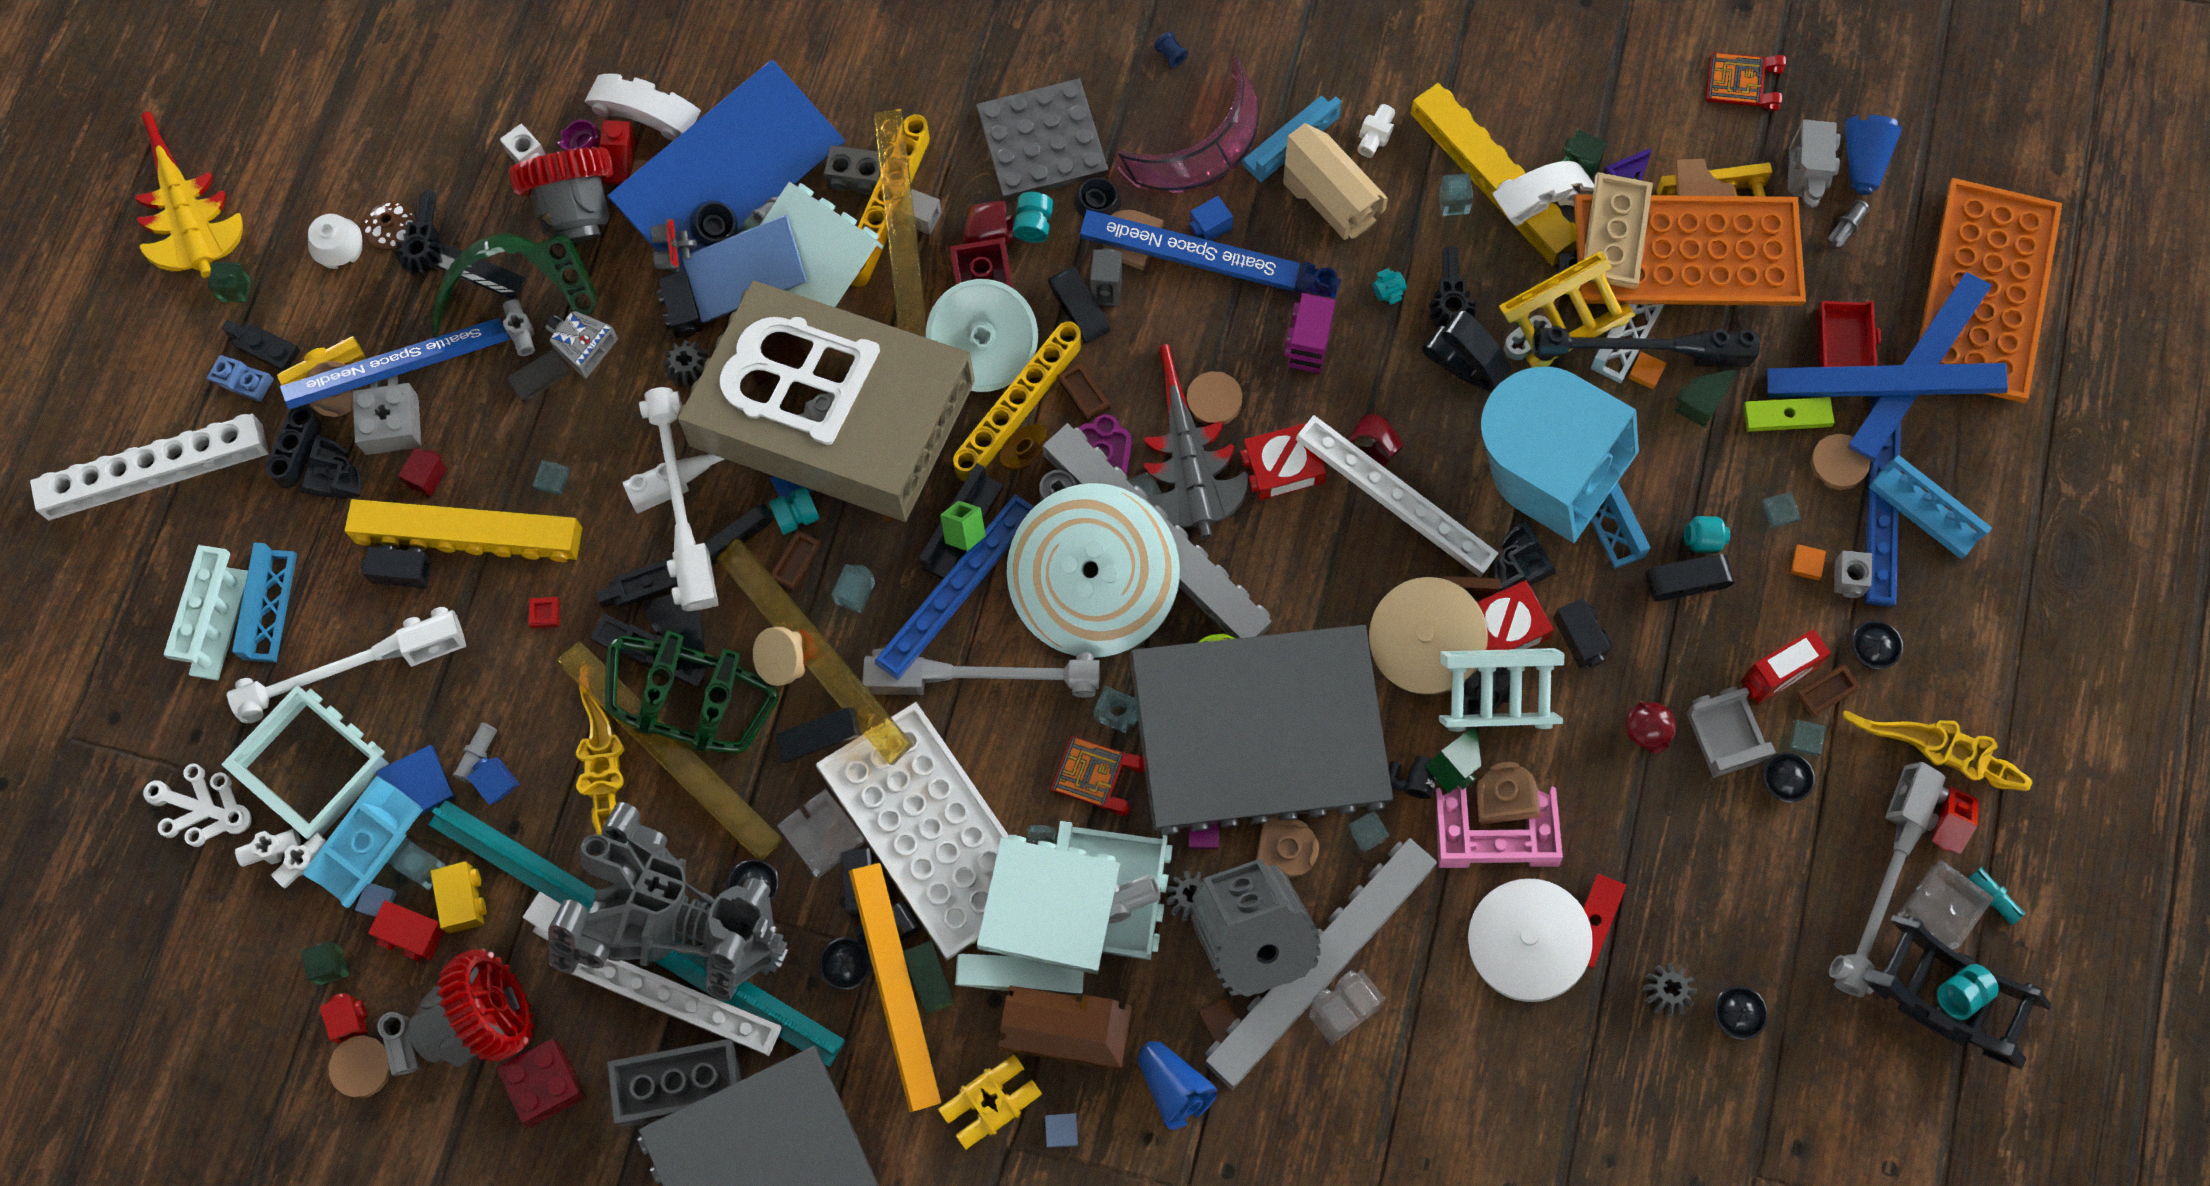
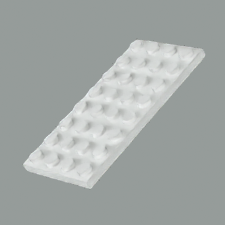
M915 702L817 762L816 767L946 961L978 941L1001 837L1008 839L1009 835L922 709Z

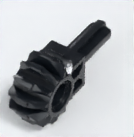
M425 190L420 194L416 222H407L406 232L403 234L404 241L396 242L398 250L395 251V257L399 261L400 267L405 271L408 270L413 276L418 272L426 276V272L429 269L436 272L435 264L443 263L441 255L444 254V249L440 244L439 233L433 225L437 195L430 190Z
M1451 245L1442 249L1443 278H1440L1438 290L1434 294V299L1430 300L1429 303L1431 310L1429 317L1430 320H1436V328L1438 326L1446 327L1458 311H1465L1474 318L1476 316V309H1474L1476 301L1475 299H1469L1470 293L1469 290L1466 291V279H1460L1458 248ZM1453 307L1456 308L1458 311L1452 312L1449 311L1447 308Z

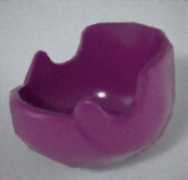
M577 120L570 123L565 130L560 132L561 141L558 142V145L563 151L586 147L599 148L600 131L591 121Z

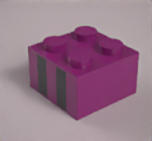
M1302 293L1300 303L1295 302L1284 356L1289 357L1288 367L1321 374L1332 326L1335 299Z

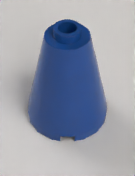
M1860 115L1848 118L1845 122L1850 187L1857 194L1871 195L1873 191H1877L1880 187L1902 132V125L1898 126L1896 119L1887 116L1869 115L1868 120H1859Z
M1150 1041L1139 1049L1140 1055L1137 1058V1062L1162 1120L1169 1130L1184 1127L1188 1124L1185 1120L1192 1114L1198 1118L1215 1101L1217 1097L1215 1093L1217 1091L1216 1087L1160 1041L1155 1043Z

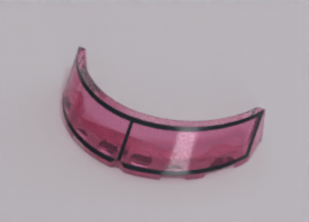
M1238 56L1232 59L1231 75L1237 80L1235 98L1226 118L1212 134L1189 148L1169 154L1143 155L1123 150L1117 153V169L1136 187L1145 190L1148 187L1158 190H1169L1172 193L1186 192V189L1210 186L1225 178L1230 170L1236 169L1241 164L1242 160L1248 155L1258 131L1259 104L1254 86Z

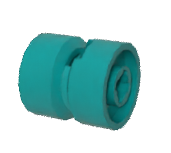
M1039 192L1022 193L1018 197L1016 209L1018 215L1015 217L1013 235L1029 243L1046 241L1050 224L1047 221L1052 215L1053 200Z
M806 487L792 491L789 498L781 496L769 501V505L783 535L798 529L800 523L808 525L820 519Z
M1970 964L1938 987L1937 998L1941 1007L1948 1015L1958 1020H1966L1981 1007H1984L1997 997L1999 991L1998 983L1989 970L1978 964Z

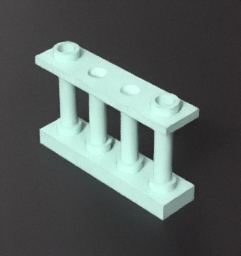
M202 545L197 547L164 656L168 659L191 662L190 676L218 681L240 612L248 571L226 567L230 557V552L226 549Z
M1558 649L1440 651V664L1449 669V672H1452L1451 715H1439V722L1448 727L1449 731H1466V727L1535 725V728L1550 729L1553 728V724H1563L1561 716L1555 712H1550L1551 670H1554V666L1564 665V653ZM1525 666H1536V669L1539 670L1537 713H1521L1522 671L1525 670ZM1496 667H1507V670L1510 671L1509 713L1492 714L1493 672L1496 671ZM1467 668H1478V671H1481L1480 714L1463 715L1464 673L1467 672Z

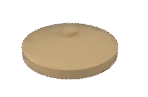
M1434 577L1412 579L1392 589L1378 604L1369 629L1371 653L1376 665L1384 676L1398 687L1422 695H1435L1452 690V672H1449V669L1440 664V651L1486 650L1488 641L1486 620L1474 598L1459 585ZM1467 668V672L1464 673V683L1478 668Z

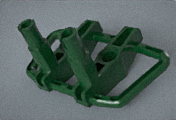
M668 630L662 642L621 636L609 644L606 659L604 707L609 715L628 726L635 727L634 732L650 737L654 733L691 744V749L709 754V751L739 754L748 749L778 702L779 693L776 686L766 683L759 675L737 666L740 657L738 652L724 648L719 658L681 646L684 635ZM622 648L657 653L652 668H650L647 675L646 688L638 716L630 714L616 705L619 651ZM678 657L715 668L710 684L707 686L703 696V705L695 733L657 722L667 695L672 689ZM660 675L665 677L668 683L664 686H658L654 684L652 678ZM734 677L764 690L767 693V698L739 741L715 740L714 738L724 711L727 709L731 699ZM719 693L724 697L725 701L719 704L714 703L710 700L709 695Z

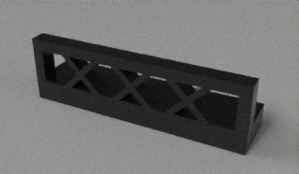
M976 463L951 506L959 500L980 507L984 522L1004 489L1003 484L986 476L984 467ZM940 522L919 557L922 570L941 580L944 579L966 551L945 543L942 522Z

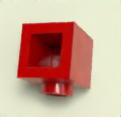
M341 993L330 997L328 1003L319 1006L330 1041L340 1045L351 1037L369 1033L364 1020L367 1017V1010L362 1000L358 1001L357 998L349 994Z

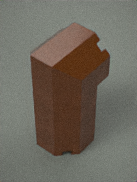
M1009 986L1010 996H1006L1000 1032L1004 1033L1003 1040L999 1039L998 1047L1000 1050L1122 1071L1132 1013L1131 1005L1125 1004V1010L1118 1008L1119 1001L1082 995V1001L1078 1002L1077 995H1065Z

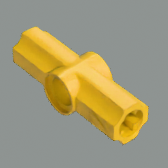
M354 336L328 349L316 348L305 355L304 361L277 374L281 385L305 379L309 371L319 363L337 361L349 365L365 359V355Z

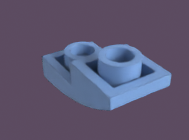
M222 355L218 357L206 378L227 390L258 402L262 401L274 380L266 372L249 368L241 361Z

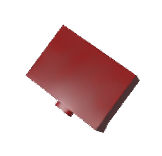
M1871 300L1864 303L1821 301L1816 309L1819 367L1877 366L1876 344L1880 345L1881 330L1880 328L1875 329L1874 301Z

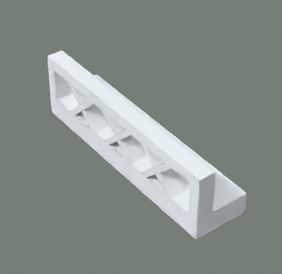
M1628 304L1635 315L1645 314L1648 322L1647 325L1635 328L1632 318H1630L1627 324L1618 328H1611L1606 338H1621L1632 335L1633 338H1639L1637 333L1641 332L1640 338H1646L1664 304L1648 306L1647 304H1641V308H1637L1639 304ZM1600 349L1591 369L1621 384L1639 350L1617 349V352H1613L1614 349ZM1620 357L1623 369L1618 373L1605 366L1607 361Z

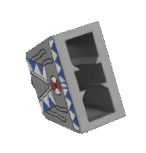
M576 311L571 312L565 321L554 315L546 324V329L553 333L550 342L554 350L585 379H587L618 340L613 327Z

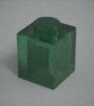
M1577 130L1573 139L1568 137L1562 149V153L1566 154L1564 161L1580 164L1587 175L1593 177L1608 142Z
M212 262L208 288L220 302H247L251 277L238 262Z
M332 941L301 950L307 980L320 986L349 976L343 949Z

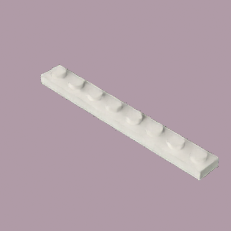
M1315 415L1312 416L1297 435L1295 440L1478 577L1484 574L1498 555L1497 551Z
M607 959L603 968L600 969L578 963L575 971L569 973L723 1038L732 1039L735 1043L767 1056L770 1055L782 1029L780 1025L622 960L617 962Z

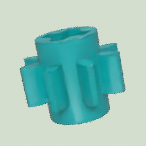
M1389 268L1376 273L1377 278L1372 283V287L1379 301H1388L1390 305L1402 300L1401 295H1403V291L1407 290L1402 274L1399 271L1394 273Z

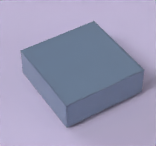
M367 884L361 893L355 911L376 917L384 900L393 903L397 892L376 884Z
M1076 1113L1045 1115L1047 1148L1078 1146Z

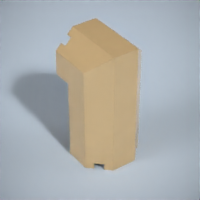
M1304 123L1288 135L1283 184L1296 198H1306L1344 240L1348 239V235L1351 239L1356 238L1376 222V219L1373 217L1375 213L1379 211L1382 214L1386 209L1388 201L1386 195L1327 133Z

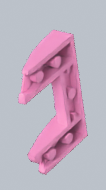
M1458 786L1457 789L1445 795H1442L1441 789L1437 788L1435 797L1439 868H1468L1470 863L1529 862V867H1559L1563 854L1556 788L1552 786L1549 794L1538 790L1541 817L1526 819V830H1469L1466 788L1462 790Z

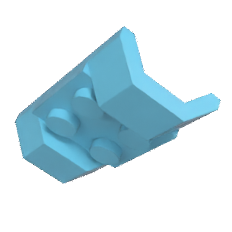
M376 776L302 874L324 887L337 897L344 907L349 908L364 887L373 881L407 836L405 833L423 809L399 789Z

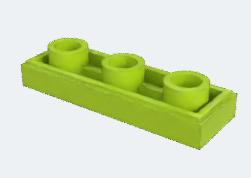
M1830 397L1749 401L1743 405L1747 432L1823 428L1834 425Z

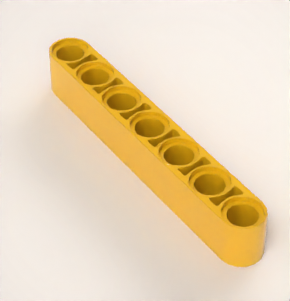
M910 115L903 122L858 225V228L861 230L866 226L878 234L877 241L883 246L898 215V202L902 196H906L930 140L927 121L921 115ZM916 130L921 131V132L916 133V134H915V133H912V132H914V131H916ZM904 153H911L909 156H902ZM897 175L902 176L898 179H892V177ZM886 198L892 199L888 202H882V200ZM875 221L882 222L879 225H872ZM875 247L850 285L860 287L867 284L883 248Z
M1064 322L1055 329L956 451L953 463L956 475L960 480L964 482L967 480L976 463L983 466L984 469L987 467L1008 438L1016 431L1057 380V375L1065 370L1080 351L1081 331L1075 323ZM1067 336L1075 338L1073 341L1070 342L1062 340L1064 337ZM1049 357L1058 358V360L1053 363L1046 361V359ZM1034 377L1041 379L1039 383L1029 382ZM1017 398L1025 400L1022 404L1019 405L1012 403V401ZM1000 419H1005L1008 421L1005 425L998 426L995 424V422ZM983 440L991 442L986 447L978 446V443ZM966 461L974 463L970 468L960 467Z

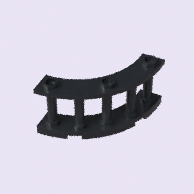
M1893 915L1891 918L1892 923L1902 932L1885 969H1881L1878 972L1867 968L1862 978L1864 982L1883 999H1888L1890 996L1900 1003L1897 1008L1899 1011L1926 1028L1963 1047L1966 1042H1969L1984 1049L1983 1056L2022 1070L2027 1058L2019 1050L2016 1042L2034 1005L2050 1009L2052 1004L2043 994L2044 991L2034 984L2025 983L2023 985L1990 971L1998 983V992L2021 1000L2005 1036L2000 1037V1039L1989 1036L1982 1030L1996 997L1974 1013L1970 1023L1963 1024L1949 1017L1950 1015L1944 1011L1939 1001L1936 1006H1931L1920 999L1918 992L1935 958L1953 968L1949 979L1968 965L1976 964L1975 960L1969 955L1955 952L1942 943L1924 927V923L1921 920L1912 916L1902 918ZM1912 942H1914L1924 951L1907 987H1905L1898 980L1897 973Z

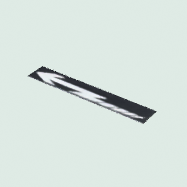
M440 241L444 249V254L441 255L443 263L435 264V267L447 272L451 264L463 251ZM483 259L468 266L460 276L464 280L509 299H515L527 279Z

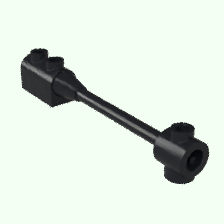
M1553 326L1551 328H1536L1533 334L1532 347L1534 355L1542 361H1550L1554 357H1565L1569 349L1672 350V352L1693 356L1695 366L1749 367L1759 354L1760 340L1758 334L1751 330L1730 332L1722 329L1699 331L1695 334L1674 337L1672 339L1570 337L1566 328Z

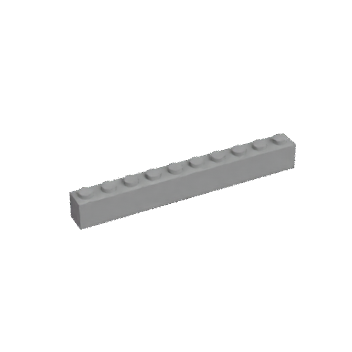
M1067 423L1043 445V456L1057 470H1063L1072 475L1076 485L1098 483L1123 488L1144 499L1161 515L1174 537L1179 554L1180 579L1178 587L1227 635L1236 639L1262 636L1269 630L1272 623L1269 619L1271 617L1269 612L1261 605L1256 606L1249 599V593L1241 585L1235 586L1228 579L1229 575L1220 565L1215 566L1207 559L1209 557L1207 552L1199 545L1194 546L1187 539V533L1180 526L1176 525L1174 527L1167 520L1168 516L1162 508L1157 505L1154 507L1146 500L1148 497L1145 492L1138 486L1133 487L1127 481L1126 474L1119 467L1115 466L1113 468L1106 461L1107 457L1104 452L1098 447L1093 448L1079 428L1073 429Z
M1411 838L1404 845L1399 841L1388 853L1391 859L1384 866L1379 863L1368 875L1371 881L1364 888L1359 885L1350 894L1348 899L1351 900V903L1344 910L1341 907L1336 909L1328 919L1331 924L1324 932L1318 929L1321 944L1318 945L1320 955L1316 956L1319 960L1317 966L1310 969L1305 977L1271 988L1263 999L1258 995L1247 1007L1250 1013L1242 1021L1237 1018L1228 1027L1226 1032L1229 1036L1222 1043L1217 1040L1207 1050L1205 1055L1208 1056V1059L1205 1062V1066L1231 1090L1242 1081L1435 868L1437 861Z

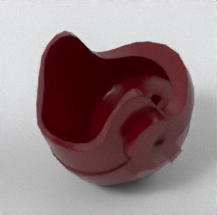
M1643 701L1627 710L1629 714L1626 717V730L1633 742L1643 748H1647L1648 754L1654 752L1655 755L1671 746L1669 742L1676 733L1675 718L1671 710L1658 702L1643 703Z

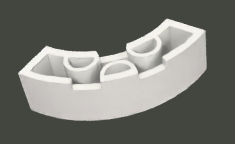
M620 74L598 75L584 101L592 107L593 112L602 117H624L641 122L660 131L669 140H675L691 127L701 112L696 106L673 92L670 95L655 90V84L636 77L633 82L622 80Z
M1562 161L1532 170L1513 181L1508 179L1502 182L1497 187V191L1492 194L1509 220L1517 227L1529 218L1545 211L1549 207V203L1558 202L1560 206H1574L1576 194L1593 195L1594 184L1580 164Z

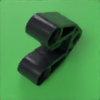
M1458 311L1446 327L1438 326L1422 347V352L1430 360L1461 380L1489 392H1493L1512 369L1500 345L1472 315L1465 311Z

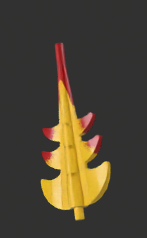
M144 112L141 117L150 139L160 189L150 193L137 194L135 199L145 207L151 209L165 208V210L153 216L138 217L137 221L144 229L154 234H170V236L156 243L141 244L140 249L149 262L161 269L181 271L193 268L199 270L202 277H210L212 275L210 266L213 265L214 261L233 252L240 243L243 233L241 214L236 213L229 219L218 223H209V221L221 213L225 205V192L219 191L209 198L196 200L195 198L206 192L211 185L212 174L207 172L197 178L185 180L158 131L152 113Z

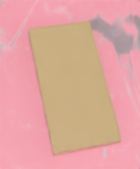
M1598 172L1595 176L1583 260L1601 250L1612 266L1605 274L1610 285L1637 289L1639 286L1653 183Z

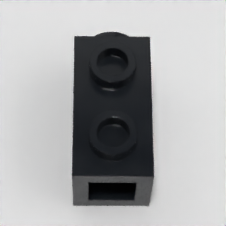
M682 271L658 278L661 289L656 291L661 306L666 305L667 313H663V318L667 330L673 329L676 338L691 337L697 332L703 331L686 272Z
M379 545V548L368 547L367 554L361 561V572L370 583L427 589L432 561L423 550L409 547L407 550H396L395 547L389 545Z
M1581 598L1558 608L1553 619L1579 668L1587 665L1593 668L1605 662V657L1611 649V640L1605 630L1601 631L1597 623V614L1592 605H1587L1585 599Z

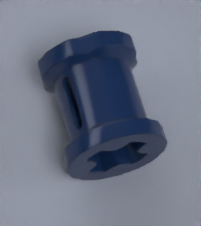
M1171 31L1160 36L1154 44V49L1165 56L1171 68L1182 64L1188 57V50L1178 44L1175 40V35Z

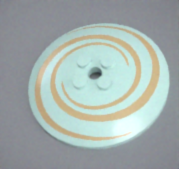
M1098 483L1067 487L1053 493L1038 503L1018 527L1012 540L1007 560L1009 593L1021 620L1042 642L1058 651L1076 656L1077 653L1087 652L1092 653L1094 658L1108 657L1128 651L1145 641L1159 628L1170 612L1176 598L1180 579V562L1177 546L1167 523L1161 515L1136 494L1120 487ZM1090 561L1095 562L1099 568L1098 574L1093 578H1087L1083 573L1084 565Z

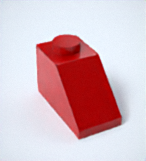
M603 120L600 147L608 150L614 172L611 178L602 181L603 184L621 185L630 177L637 140L630 121Z
M1950 786L1948 797L1942 803L1938 813V824L1932 830V842L1945 851H1954L1961 854L1978 826V798Z

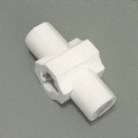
M1382 104L1374 116L1368 115L1359 134L1362 140L1357 148L1361 155L1371 158L1378 146H1386L1394 124H1391L1395 115V110L1392 107Z
M295 829L277 835H271L263 831L255 834V838L250 844L236 848V858L242 867L261 860L275 864L282 860L284 851L291 845L300 846L301 839Z
M315 833L304 845H291L284 851L285 859L283 864L271 876L283 888H287L298 876L303 875V871L325 844L326 840L319 833ZM301 857L304 860L302 863L299 861Z

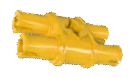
M1015 1054L992 1070L990 1068L984 1069L983 1074L965 1087L962 1085L958 1095L938 1108L948 1124L970 1108L972 1110L976 1109L979 1113L977 1115L978 1119L956 1134L965 1150L987 1134H990V1136L997 1134L996 1131L1013 1118H1019L1020 1110L1042 1095L1033 1080L1027 1082L1011 1095L1002 1092V1085L1024 1070ZM983 1091L989 1094L991 1098L998 1097L995 1100L998 1112H995L989 1106L982 1107L985 1103Z

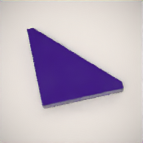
M1649 148L1606 166L1603 172L1604 174L1642 181L1652 151Z

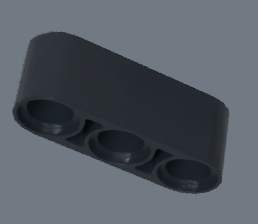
M1074 266L1048 278L1050 288L1068 319L1079 327L1081 340L1084 344H1088L1110 332V327L1104 314Z
M306 405L289 410L266 463L265 469L267 474L282 488H291L298 483L309 459L315 437L319 435L321 430V421ZM309 418L306 423L301 424L304 419ZM298 443L294 449L290 450L292 445ZM287 468L285 473L279 475L281 470Z
M1726 554L1660 565L1650 568L1645 572L1653 601H1665L1722 590L1735 584Z

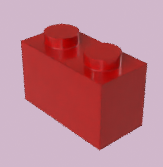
M384 900L368 934L377 939L376 945L390 951L393 950L394 946L403 949V956L419 962L421 957L432 960L445 933L440 928V922Z

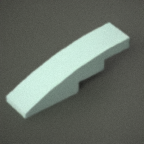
M958 954L955 985L1008 991L1009 986L1012 985L1047 992L1081 995L1083 992L1084 972L1011 956Z

